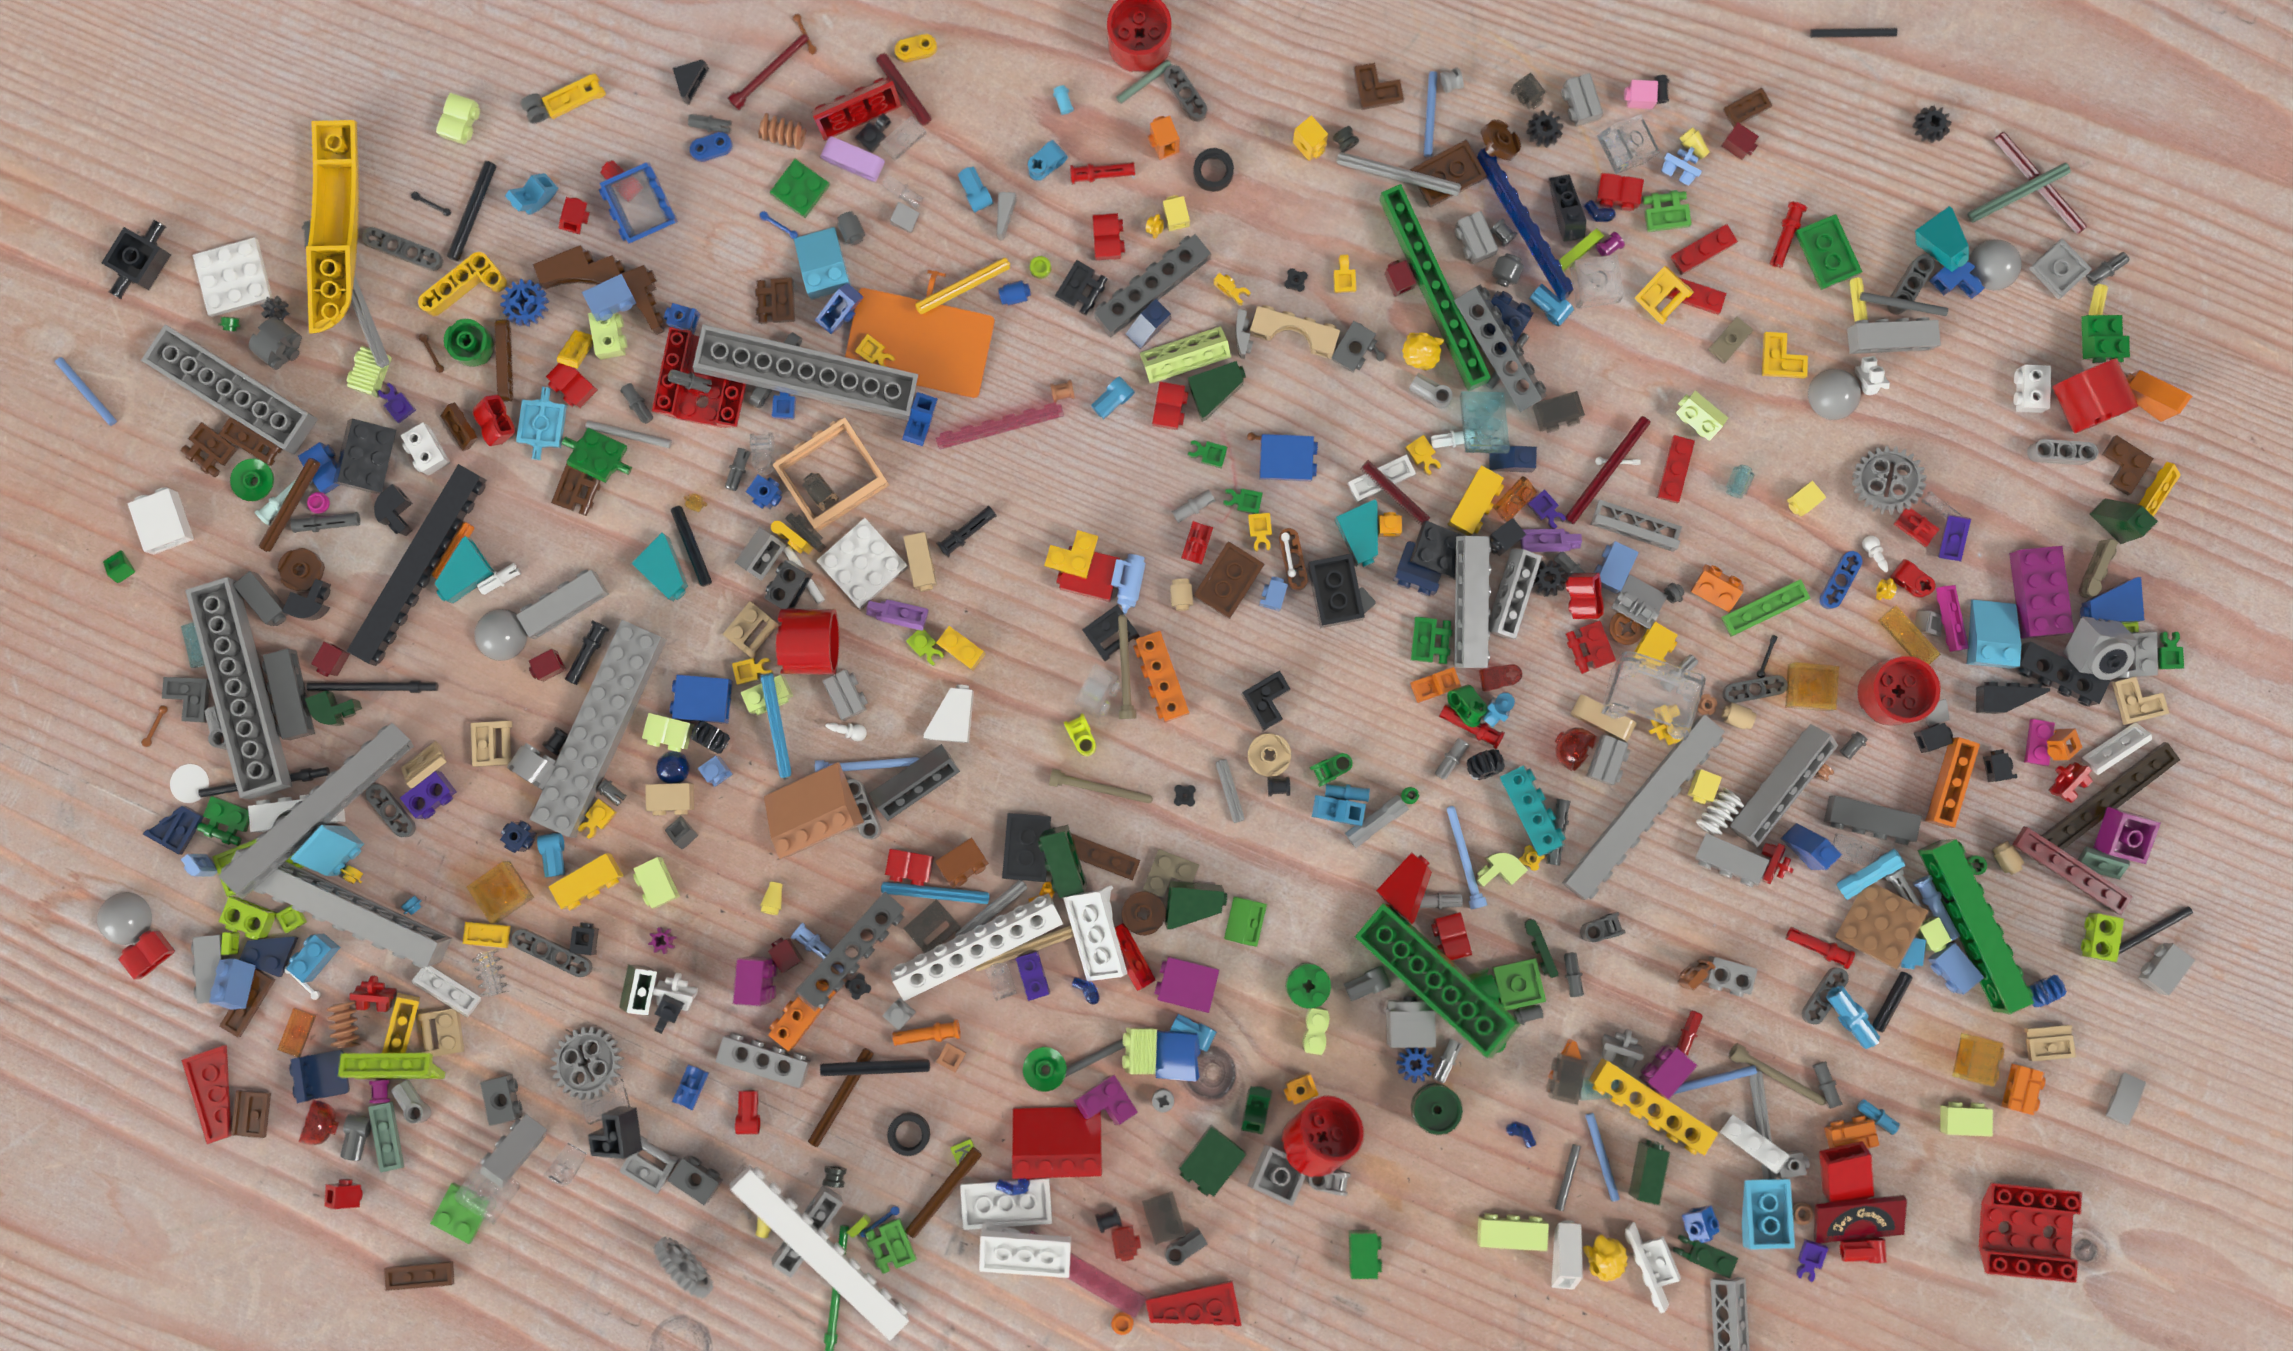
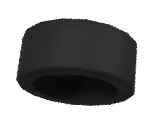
M1209 148L1202 151L1194 162L1193 173L1195 181L1206 191L1216 192L1226 188L1232 181L1234 173L1233 160L1230 155L1218 148ZM1216 158L1223 161L1226 166V174L1223 179L1212 182L1203 177L1201 167L1207 159Z
M912 1112L903 1113L890 1124L887 1132L888 1143L892 1150L899 1155L907 1157L916 1155L923 1151L928 1144L931 1134L930 1127L925 1118L919 1114ZM912 1121L921 1128V1140L914 1147H904L899 1144L896 1138V1130L903 1122Z

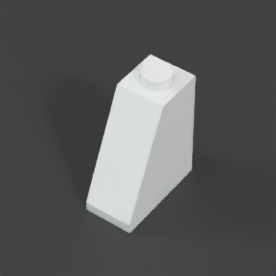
M956 685V688L949 689L926 729L924 739L969 743L974 691L969 690V686Z
M1564 1220L1558 1223L1554 1233L1552 1288L1575 1289L1582 1279L1581 1224Z

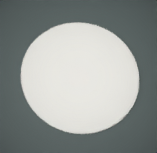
M186 764L175 770L170 780L172 794L176 799L184 803L199 801L202 799L198 793L199 789L209 787L207 773L201 767L194 764Z

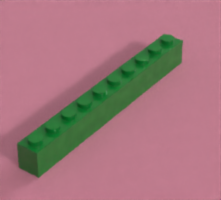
M1402 184L1381 192L1379 201L1467 391L1469 392L1487 384L1491 376L1466 322L1454 302L1453 294Z

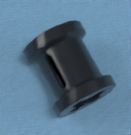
M555 727L554 733L542 745L555 755H559V750L565 744L568 734Z
M1267 777L1268 797H1272L1273 794H1286L1290 796V777L1285 779Z
M1116 1207L1113 1208V1211L1105 1214H1095L1101 1234L1112 1227H1122V1221Z

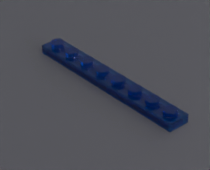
M1485 148L1480 149L1477 159L1487 175L1488 182L1559 300L1567 299L1574 290L1571 280L1565 276L1561 263L1558 259H1555L1549 243L1544 241L1538 225L1529 216V210L1521 203L1517 190L1512 188L1506 172L1497 163V157L1488 155Z

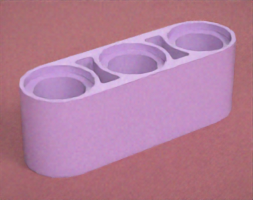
M831 136L828 138L820 155L823 160L873 182L877 181L885 164L882 158Z

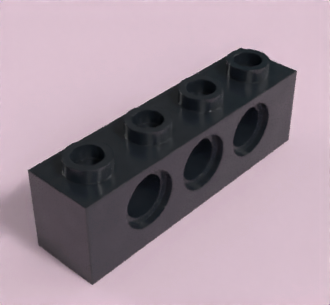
M2033 642L2022 644L2020 667H2015L2018 670V674L2028 678L2033 677L2042 686H2052L2058 689L2057 692L2066 697L2072 696L2078 699L2077 702L2087 707L2101 703L2111 681L2099 679L2094 674L2079 672L2070 660ZM2038 661L2043 664L2042 671L2037 668ZM2058 670L2063 674L2062 681L2057 677ZM2078 680L2083 684L2082 690H2079L2077 687Z

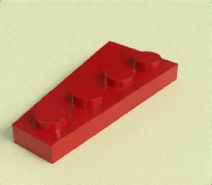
M223 1045L181 1060L207 1144L231 1137L227 1045Z
M1233 1281L1145 1299L1150 1323L1213 1324L1217 1326L1234 1325L1242 1327Z

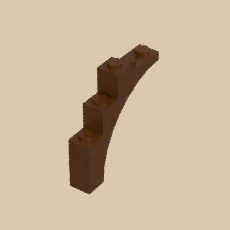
M581 245L533 264L539 282L545 289L573 283L598 285L622 274L635 299V305L645 316L651 330L656 335L664 332L662 325L665 322L661 313L655 310L654 305L657 302L652 291L657 290L654 284L657 282L653 270H648L645 265L626 272L622 261L617 260L613 255L594 262L590 251H586Z

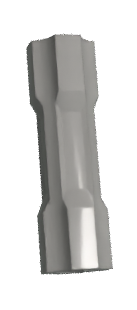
M1396 795L1363 820L1362 826L1355 825L1344 834L1351 844L1357 848L1373 834L1409 809L1402 801V798Z

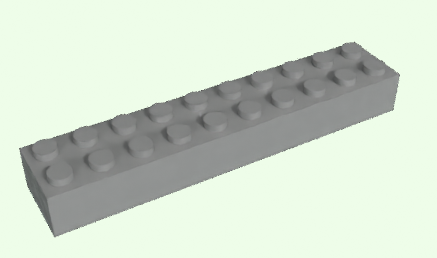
M703 324L693 364L694 372L907 421L909 420L918 374Z
M226 577L185 591L239 797L251 800L293 786L277 732L275 718L243 598L233 586L237 581Z
M621 620L554 765L556 767L548 779L529 820L567 837H577L578 828L583 823L586 817L585 814L589 811L598 787L606 774L667 639Z
M244 849L236 850L231 863L239 858V854ZM286 861L253 889V891L260 894L267 893L272 895V899L279 903L287 902L293 905L292 908L296 911L313 914L312 918L318 921L325 922L326 920L332 923V927L337 930L350 931L353 933L352 936L359 940L367 939L373 942L372 945L382 950L385 948L389 949L398 958L405 959L406 957L413 961L412 964L420 968L440 963L452 939Z

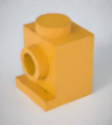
M1385 512L1383 515H1378V537H1399L1402 534V516L1396 515L1395 512Z
M1310 1073L1285 1082L1287 1088L1283 1089L1288 1102L1292 1100L1294 1105L1319 1096ZM1299 1086L1304 1087L1305 1091L1303 1094L1296 1092Z

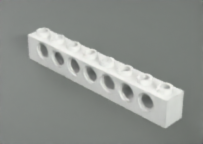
M1049 893L1044 896H1038L1033 901L1020 905L1005 915H999L994 920L984 925H979L970 932L958 935L945 944H939L934 949L924 954H919L906 963L898 964L890 970L892 981L903 1001H906L1062 925L1063 922Z

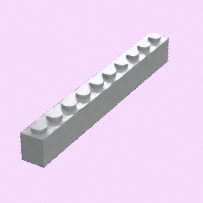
M1706 715L1699 716L1688 729V734L1682 737L1681 741L1673 747L1562 883L1582 900L1592 899L1599 891L1598 885L1602 881L1605 883L1613 874L1612 868L1616 864L1619 866L1627 857L1625 855L1626 851L1629 848L1633 849L1639 843L1640 834L1643 831L1647 832L1653 826L1654 817L1657 814L1661 815L1667 809L1668 805L1666 803L1671 797L1675 798L1681 792L1682 788L1680 786L1685 780L1688 782L1696 773L1694 771L1695 767L1698 764L1702 765L1710 756L1708 754L1709 750L1712 747L1716 748L1722 742L1723 738L1721 736L1725 731Z
M393 723L381 728L372 741L365 742L355 756L348 757L338 771L331 772L321 786L314 787L304 801L297 802L287 816L279 818L270 831L262 833L253 846L245 848L239 854V858L236 861L227 864L221 870V874L218 877L243 899L301 848L321 825L328 824L414 747L411 740Z

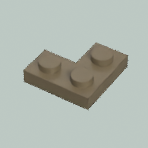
M1158 849L1143 890L1164 897L1171 877L1182 882L1193 883L1199 864Z

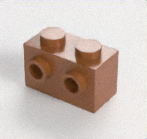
M972 837L935 861L952 888L963 885L967 882L968 877L983 872L989 864Z

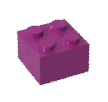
M2107 807L2093 848L2111 856L2146 865L2161 823L2142 815Z
M1667 1044L1665 1047L1661 1046L1656 1051V1058L1651 1064L1648 1062L1643 1066L1640 1071L1642 1074L1639 1078L1653 1091L1669 1100L1698 1065L1677 1047Z

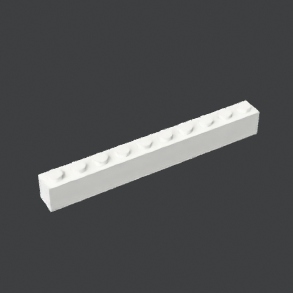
M749 1164L730 1183V1190L890 1341L909 1322L906 1314L908 1310L900 1302L896 1304L891 1299L893 1296L886 1288L880 1289L875 1284L877 1282L870 1273L864 1274L860 1270L861 1265L853 1257L851 1259L846 1257L842 1246L837 1242L833 1244L828 1239L830 1236L823 1228L817 1229L812 1224L814 1222L807 1213L801 1214L796 1209L798 1205L790 1197L786 1199L780 1194L782 1190L774 1182L770 1184L765 1179V1173L759 1167L754 1169Z

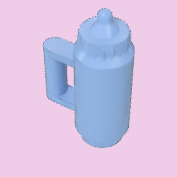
M1128 554L1127 559L1124 561L1116 559L1111 585L1118 588L1117 603L1122 606L1124 614L1127 613L1130 607L1134 608L1139 599L1146 565L1144 563L1145 557Z

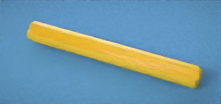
M1001 258L916 302L915 307L919 314H924L1010 269V263L1007 258Z

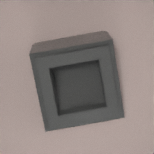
M1361 587L1359 590L1365 614L1376 604V601Z
M682 816L678 817L665 829L673 843L681 849H684L698 837L696 831Z

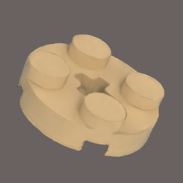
M1262 734L1256 737L1248 750V762L1251 768L1257 774L1264 777L1280 775L1288 768L1291 760V748L1288 742L1283 737L1275 734ZM1265 750L1275 751L1273 761L1264 759L1266 755Z

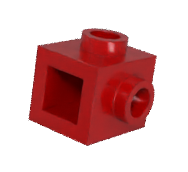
M566 197L558 229L580 235L582 225L588 223L590 212L586 211L587 203L579 198Z
M339 1179V1183L326 1184L324 1207L334 1210L360 1207V1201L363 1197L361 1185L353 1183V1179Z

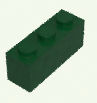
M1064 825L1044 830L1039 837L1040 839H1038V844L1041 852L1044 851L1045 866L1047 871L1051 872L1053 878L1051 884L1054 892L1058 893L1059 898L1084 893L1087 882L1069 826Z

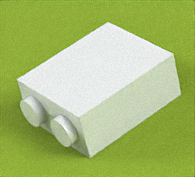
M168 487L155 490L154 494L138 496L135 498V501L128 503L144 552L154 555L194 540L177 491Z

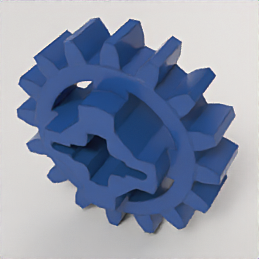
M520 279L519 285L511 282L513 288L506 287L507 295H501L505 302L500 303V306L505 308L503 314L509 316L508 320L512 323L516 321L518 326H521L524 322L527 327H530L531 321L538 324L537 318L544 319L545 317L542 312L549 310L544 306V304L549 303V300L544 297L547 293L541 290V286L538 283L534 285L532 280H528L526 284L523 279ZM529 290L535 292L537 296L530 295ZM513 310H519L521 316L516 315Z

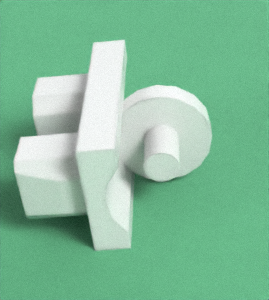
M1863 357L1861 366H1855V374L1862 382L1861 389L1864 394H1876L1881 387L1889 389L1890 383L1884 375L1885 370L1877 365L1876 357Z
M677 972L674 978L666 977L665 981L659 980L657 987L653 989V995H656L657 1005H659L663 995L666 994L683 1002L684 1005L681 1010L687 1011L698 993V988L688 986V981L681 980L682 974Z

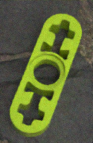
M1596 228L1550 269L1557 277L1560 276L1601 241L1604 235Z

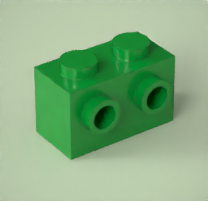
M1349 1230V1275L1351 1279H1378V1273H1382V1259H1378V1250L1382 1249L1381 1236L1377 1235L1376 1230Z

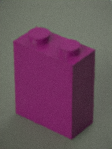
M1168 956L1167 961H1162L1160 973L1164 975L1162 982L1157 981L1154 994L1158 995L1157 1000L1209 1013L1220 970Z

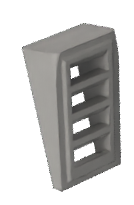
M998 193L997 237L999 240H1003L1006 235L1016 204V193Z

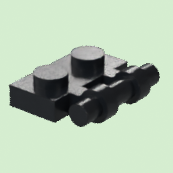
M1076 260L1055 294V298L1073 309L1077 302L1082 303L1083 305L1079 312L1086 316L1089 310L1094 308L1098 295L1103 293L1106 288L1104 285L1108 278L1100 275L1097 281L1094 280L1092 277L1095 274V270ZM1087 285L1093 288L1088 297L1082 295Z

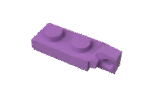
M1522 529L1526 536L1520 540L1521 549L1530 552H1565L1581 548V534H1569L1564 529Z
M888 599L881 601V603L869 601L866 608V615L875 617L879 621L921 631L924 629L928 616L927 608Z

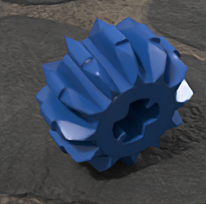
M2058 975L2048 976L2029 985L2033 993L2032 1000L2034 1004L2032 1005L2037 1008L2061 999L2067 992L2063 981L2060 980Z
M1413 1047V1052H1411L1410 1048H1405L1406 1055L1399 1052L1398 1055L1403 1058V1061L1397 1060L1396 1064L1403 1067L1397 1071L1399 1074L1406 1072L1403 1077L1404 1080L1407 1081L1412 1075L1411 1080L1413 1083L1417 1082V1076L1423 1082L1425 1081L1424 1072L1431 1076L1432 1073L1427 1070V1067H1434V1063L1427 1061L1433 1056L1431 1054L1425 1055L1427 1049L1424 1047L1421 1048L1419 1053L1418 1047ZM1419 1059L1418 1063L1420 1066L1411 1069L1410 1061Z

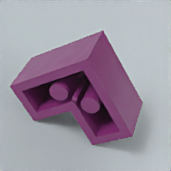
M1115 1075L1108 1076L1073 1100L1085 1119L1091 1118L1105 1109L1114 1125H1121L1138 1113Z

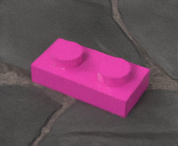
M2030 719L2024 763L2049 766L2050 756L2047 752V740L2054 734V722Z

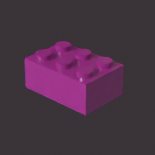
M748 956L737 959L733 1004L762 1006L771 1003L772 999H775L776 986L773 985V979L777 976L778 967L772 958Z

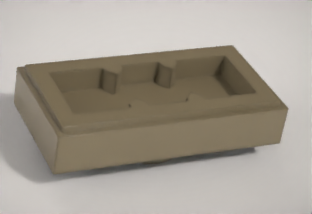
M1737 316L1708 350L1723 363H1726L1751 334L1753 329Z

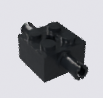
M153 219L144 236H139L123 227L101 262L118 273L117 280L108 291L110 294L122 300L131 283H136L148 291L150 290L171 256L170 253L158 247L156 243L164 229H166V226Z

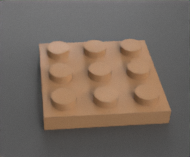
M1873 883L1858 894L1835 938L1898 970L1929 911Z

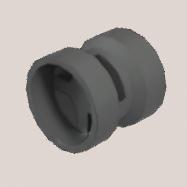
M537 93L530 94L520 101L522 108L527 111L529 122L533 124L542 122L549 116L547 108L542 105L543 100L541 96Z

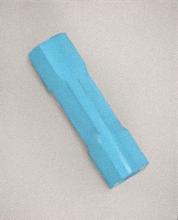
M1894 848L1858 872L1837 882V886L1848 900L1884 876L1904 867L1905 862Z

